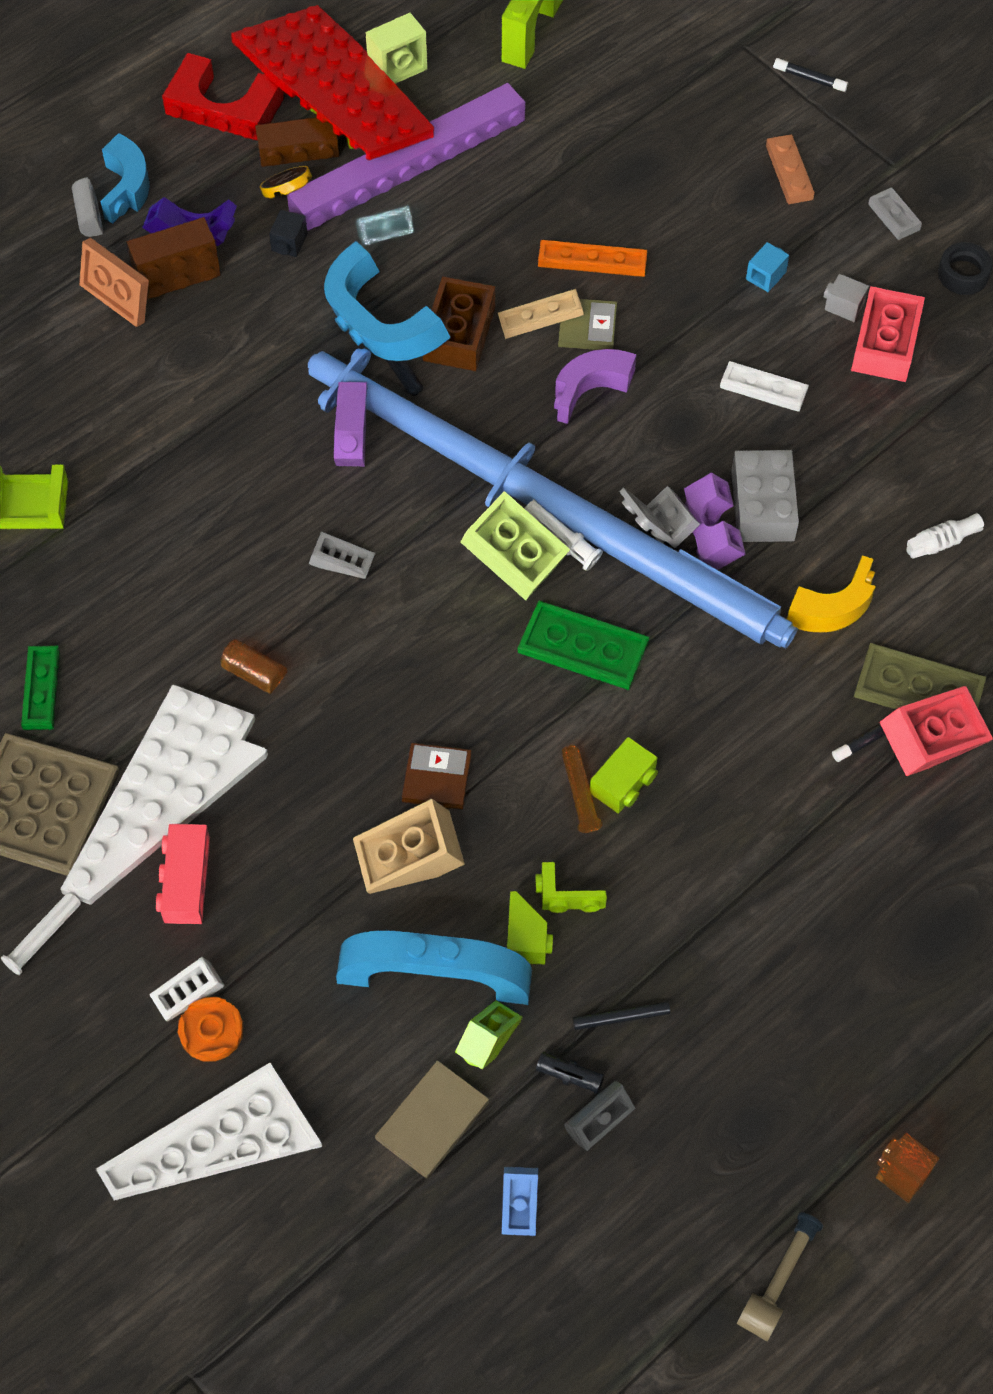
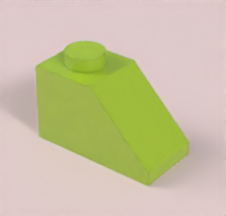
M510 891L507 948L523 956L530 964L545 965L546 953L552 954L553 934H547V922L518 892Z
M495 1000L470 1020L455 1053L462 1056L468 1064L484 1069L497 1057L523 1017Z

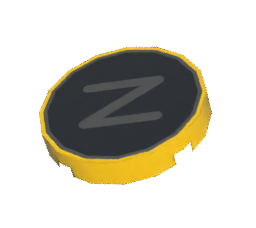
M307 166L294 167L266 179L261 183L260 189L266 198H274L275 192L286 195L305 186L308 180L312 178V175Z

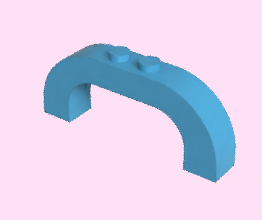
M357 241L346 248L329 268L324 283L326 299L337 316L335 321L344 332L349 330L350 337L358 346L362 343L370 352L380 358L403 361L423 356L451 338L442 320L427 306L404 322L384 324L379 322L356 300L360 288L380 272L370 253Z
M401 931L363 932L347 938L341 945L336 975L337 984L369 987L370 976L374 973L386 971L473 980L494 989L496 1001L525 1005H528L532 976L530 963L520 954L500 945L473 939Z

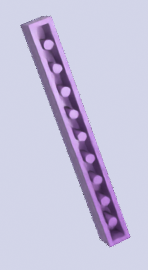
M506 83L430 121L434 126L433 138L372 160H367L365 154L287 194L289 212L306 216L307 231L318 227L324 222L342 215L347 210L363 204L369 199L385 193L405 181H409L414 176L430 170L448 159L454 158L467 149L474 148L479 143L495 137L513 126L519 125L525 121V101L509 83Z

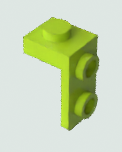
M542 862L541 874L535 875L536 893H542V910H550L554 913H563L568 909L596 912L606 907V891H556L555 862Z

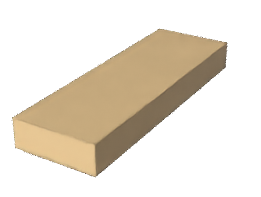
M576 289L498 312L505 339L584 315Z

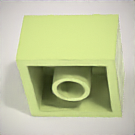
M411 13L366 32L368 56L395 84L427 70L426 31Z

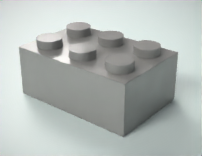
M792 450L735 451L731 472L736 528L740 530L742 542L795 541L799 519Z

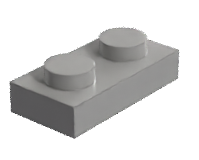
M892 187L870 197L868 205L898 240L921 229L922 222Z

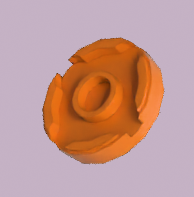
M204 997L190 1004L184 1014L181 1015L178 1023V1035L183 1048L191 1057L201 1061H218L228 1057L238 1048L243 1038V1021L238 1009L231 1003L226 1002L225 999L220 997Z

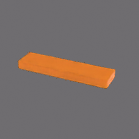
M541 240L538 267L645 277L647 250Z

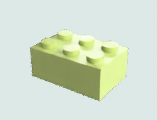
M505 491L466 531L461 540V543L525 600L528 599L570 551L564 543Z

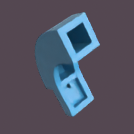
M120 133L102 149L106 168L122 177L121 181L100 201L104 219L112 224L120 216H123L129 207L138 212L144 205L150 188L146 162L142 151L133 141Z

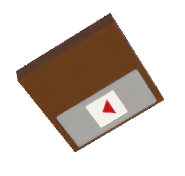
M411 743L402 802L422 804L433 799L443 807L463 809L471 750Z

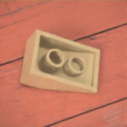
M433 799L353 838L366 891L369 894L437 878L465 864L450 811Z

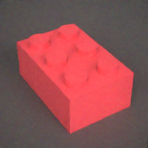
M870 286L851 371L906 382L925 297Z

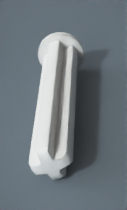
M67 893L8 956L3 955L1 957L3 963L14 973L20 975L22 973L21 968L80 906V900L74 894Z

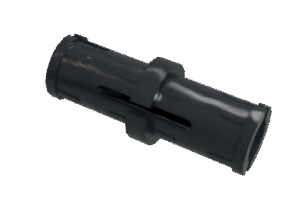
M544 1051L541 1053L536 1066L537 1072L563 1080L562 1083L564 1085L570 1086V1084H574L596 1094L599 1093L605 1077L603 1073L600 1074L578 1065L576 1060L571 1059L569 1062L547 1054Z

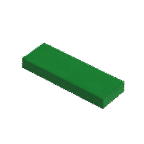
M28 646L21 722L23 730L54 729L60 654L58 646Z

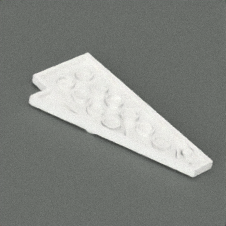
M172 685L61 887L62 894L72 893L80 901L91 905L162 846L163 835H168L169 824H188L263 762L268 756L267 749L245 741L255 722L254 714Z

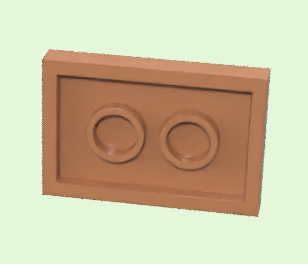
M92 238L83 241L79 285L134 326L138 327L144 324L149 280Z

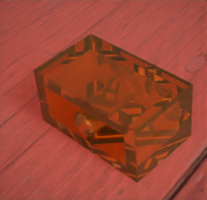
M905 1133L900 1141L893 1138L882 1152V1156L877 1162V1165L881 1168L876 1178L909 1203L927 1180L940 1158L908 1133Z

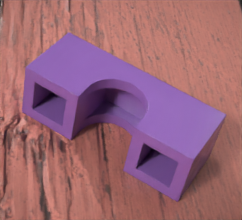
M709 473L684 488L686 495L685 505L700 523L692 532L698 547L696 550L698 558L719 570L746 555L740 530L724 521L718 523L721 515L734 506L728 482L713 473Z

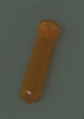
M569 745L562 749V756L580 821L578 830L582 833L594 832L602 827V821L596 815L580 751L576 745Z

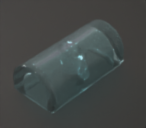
M408 205L356 219L358 236L363 246L415 232Z

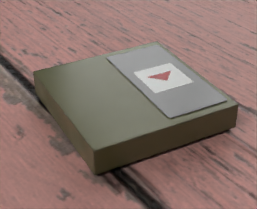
M580 299L584 315L560 322L558 347L592 350L613 349L617 302Z

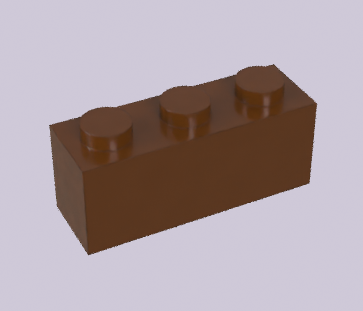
M316 117L255 125L262 167L339 157L337 134L333 132V125L328 121L322 123Z

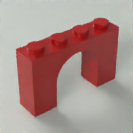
M187 53L162 95L165 114L174 118L191 121L198 125H205L223 132L257 140L255 125L271 123L284 99V91L265 74L258 73L248 92L239 100L231 103L212 102L204 97L214 79L211 59Z

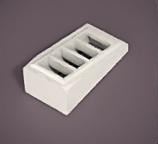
M201 957L149 995L164 1019L169 1021L186 1011L188 1006L194 1001L210 997L225 985L211 963ZM202 973H204V975L208 979V982L205 984L199 977V975ZM191 979L197 987V990L194 992L187 983ZM178 987H181L186 995V998L183 1000L176 991ZM168 993L176 1004L172 1008L164 997Z

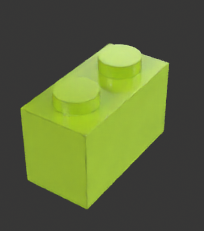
M627 737L592 777L589 793L619 814L625 806L629 808L634 804L639 796L638 791L644 784L649 786L658 773L656 770L658 757Z

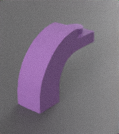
M602 349L584 353L571 360L561 370L556 379L554 409L558 410L557 421L568 424L578 398L592 388L608 387L627 392L635 372L637 354L621 350Z

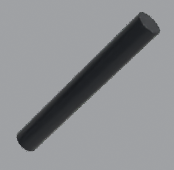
M666 1001L573 1017L574 1030L668 1015L670 1014L669 1002Z

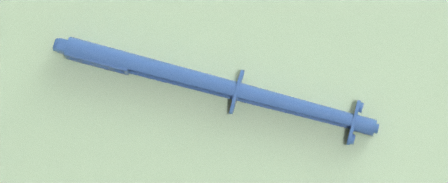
M365 348L356 349L348 365L324 351L314 354L308 362L309 375L330 387L329 390H324L318 399V404L323 411L328 413L337 405L338 382H367V410L494 485L485 501L487 507H490L504 491L525 505L535 500L574 533L578 532L584 535V540L757 643L763 644L767 640L779 648L782 646L786 649L794 639L798 628L793 626L791 621L780 616L781 606L682 549L679 552L673 550L526 467L534 454L535 445L528 442L512 459L363 376L361 373L371 358V352Z

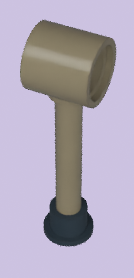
M806 1213L798 1214L797 1219L799 1222L794 1229L796 1235L764 1296L752 1293L737 1322V1325L767 1342L784 1311L777 1307L775 1303L807 1242L812 1241L816 1232L823 1229V1224L818 1219Z

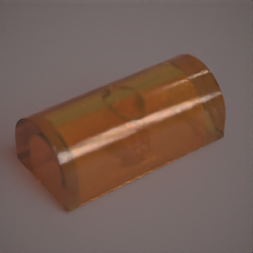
M237 639L232 640L227 645L221 657V667L269 694L274 691L287 674L286 666Z

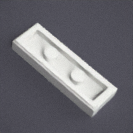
M729 361L720 383V388L798 412L801 409L809 386Z

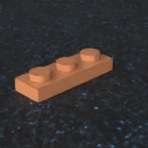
M792 134L768 138L766 148L787 203L793 204L813 200L814 190Z

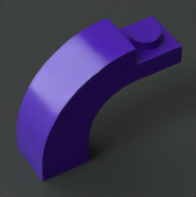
M163 197L149 208L142 228L149 233H154L204 217L214 237L215 244L218 246L224 243L227 231L235 222V217L233 216L237 205L227 200L209 213L198 214L183 210Z

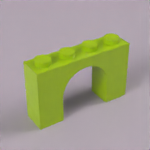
M563 0L510 1L502 15V62L526 68L535 52V27L538 13L554 17Z

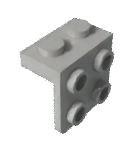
M668 486L648 505H645L624 487L619 491L625 498L622 504L633 515L635 513L638 515L635 521L646 532L651 529V534L661 543L666 541L676 548L700 525L677 494Z

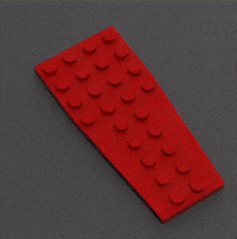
M318 5L310 6L307 9L294 13H288L285 16L267 20L264 23L231 33L232 43L273 83L290 97H299L300 105L306 110L311 108L315 110L318 120L322 123L328 121L332 124L333 132L338 136L344 134L349 138V145L354 149L361 148L366 152L367 160L381 157L434 137V126L390 77L368 56L364 48Z

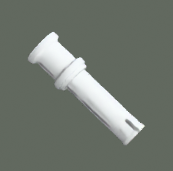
M533 500L525 507L527 512L570 549L567 556L572 555L582 563L584 570H590L599 560L603 553L601 549H595L584 540V535L581 533H574L568 529L562 522L538 504L537 501Z

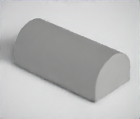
M88 177L80 179L72 185L79 230L88 237L102 235L104 231L95 190Z

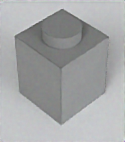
M839 274L835 282H830L824 292L823 297L827 299L825 310L855 322L865 305L869 286Z

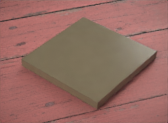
M5 733L0 742V856L68 876L93 831L119 773L118 766Z

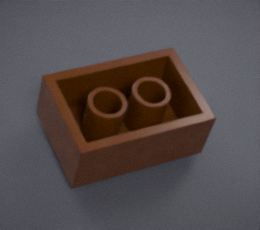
M204 217L126 241L132 268L149 280L147 299L159 297L162 294L184 289L190 285L221 276L215 240Z
M442 276L432 311L442 320L451 338L435 350L423 355V361L477 371L496 307V286Z

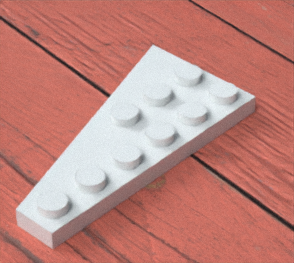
M268 1063L96 1168L113 1200H118L322 1147V1144L271 1063Z

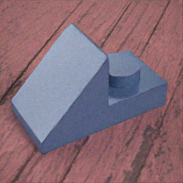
M504 1167L502 1234L536 1236L538 1168Z

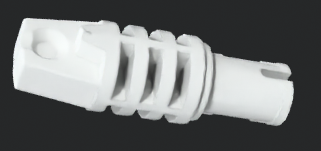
M978 513L960 521L948 520L945 523L938 524L916 534V537L908 540L906 551L912 559L927 554H935L938 551L960 544L962 539L968 535L982 531L984 529V522Z

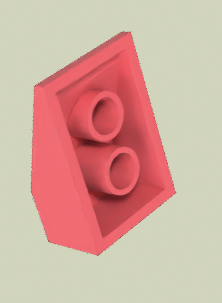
M966 686L899 707L879 722L906 776L934 767L993 740Z

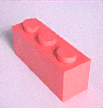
M169 824L168 835H163L162 853L166 854L165 864H160L159 882L163 883L162 893H157L156 911L161 912L164 923L202 924L210 844L207 825Z

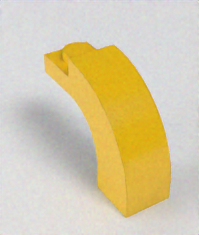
M862 555L852 582L840 592L822 594L799 586L790 606L787 620L791 621L793 626L809 632L836 631L857 621L868 609L876 587L871 585L875 572L871 571L873 559Z

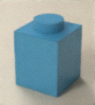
M766 242L749 261L746 280L769 292L786 273L789 254L785 253L781 248Z

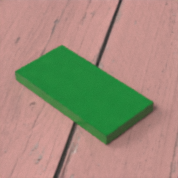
M539 600L518 646V653L630 690L650 637Z

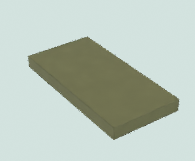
M870 643L854 697L892 709H898L899 707L966 686L978 708L986 677Z

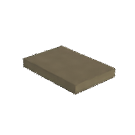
M437 1060L375 1135V1139L428 1179L489 1104V1099Z

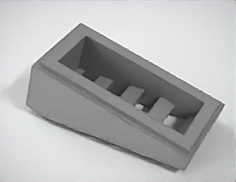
M321 532L309 564L321 569L365 579L375 553ZM323 550H329V553L325 554ZM335 552L341 553L339 559L334 557ZM346 555L352 556L350 563L344 561ZM358 558L364 559L361 567L355 566Z

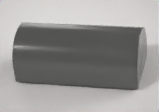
M613 1081L571 1117L564 1126L573 1140L580 1147L588 1151L636 1108L623 1085Z

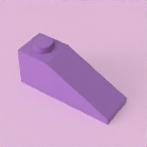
M338 382L334 434V461L336 466L365 467L367 382Z

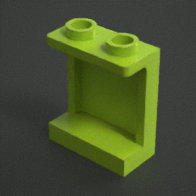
M52 465L51 474L5 475L0 466V529H63L68 489V478L64 465Z

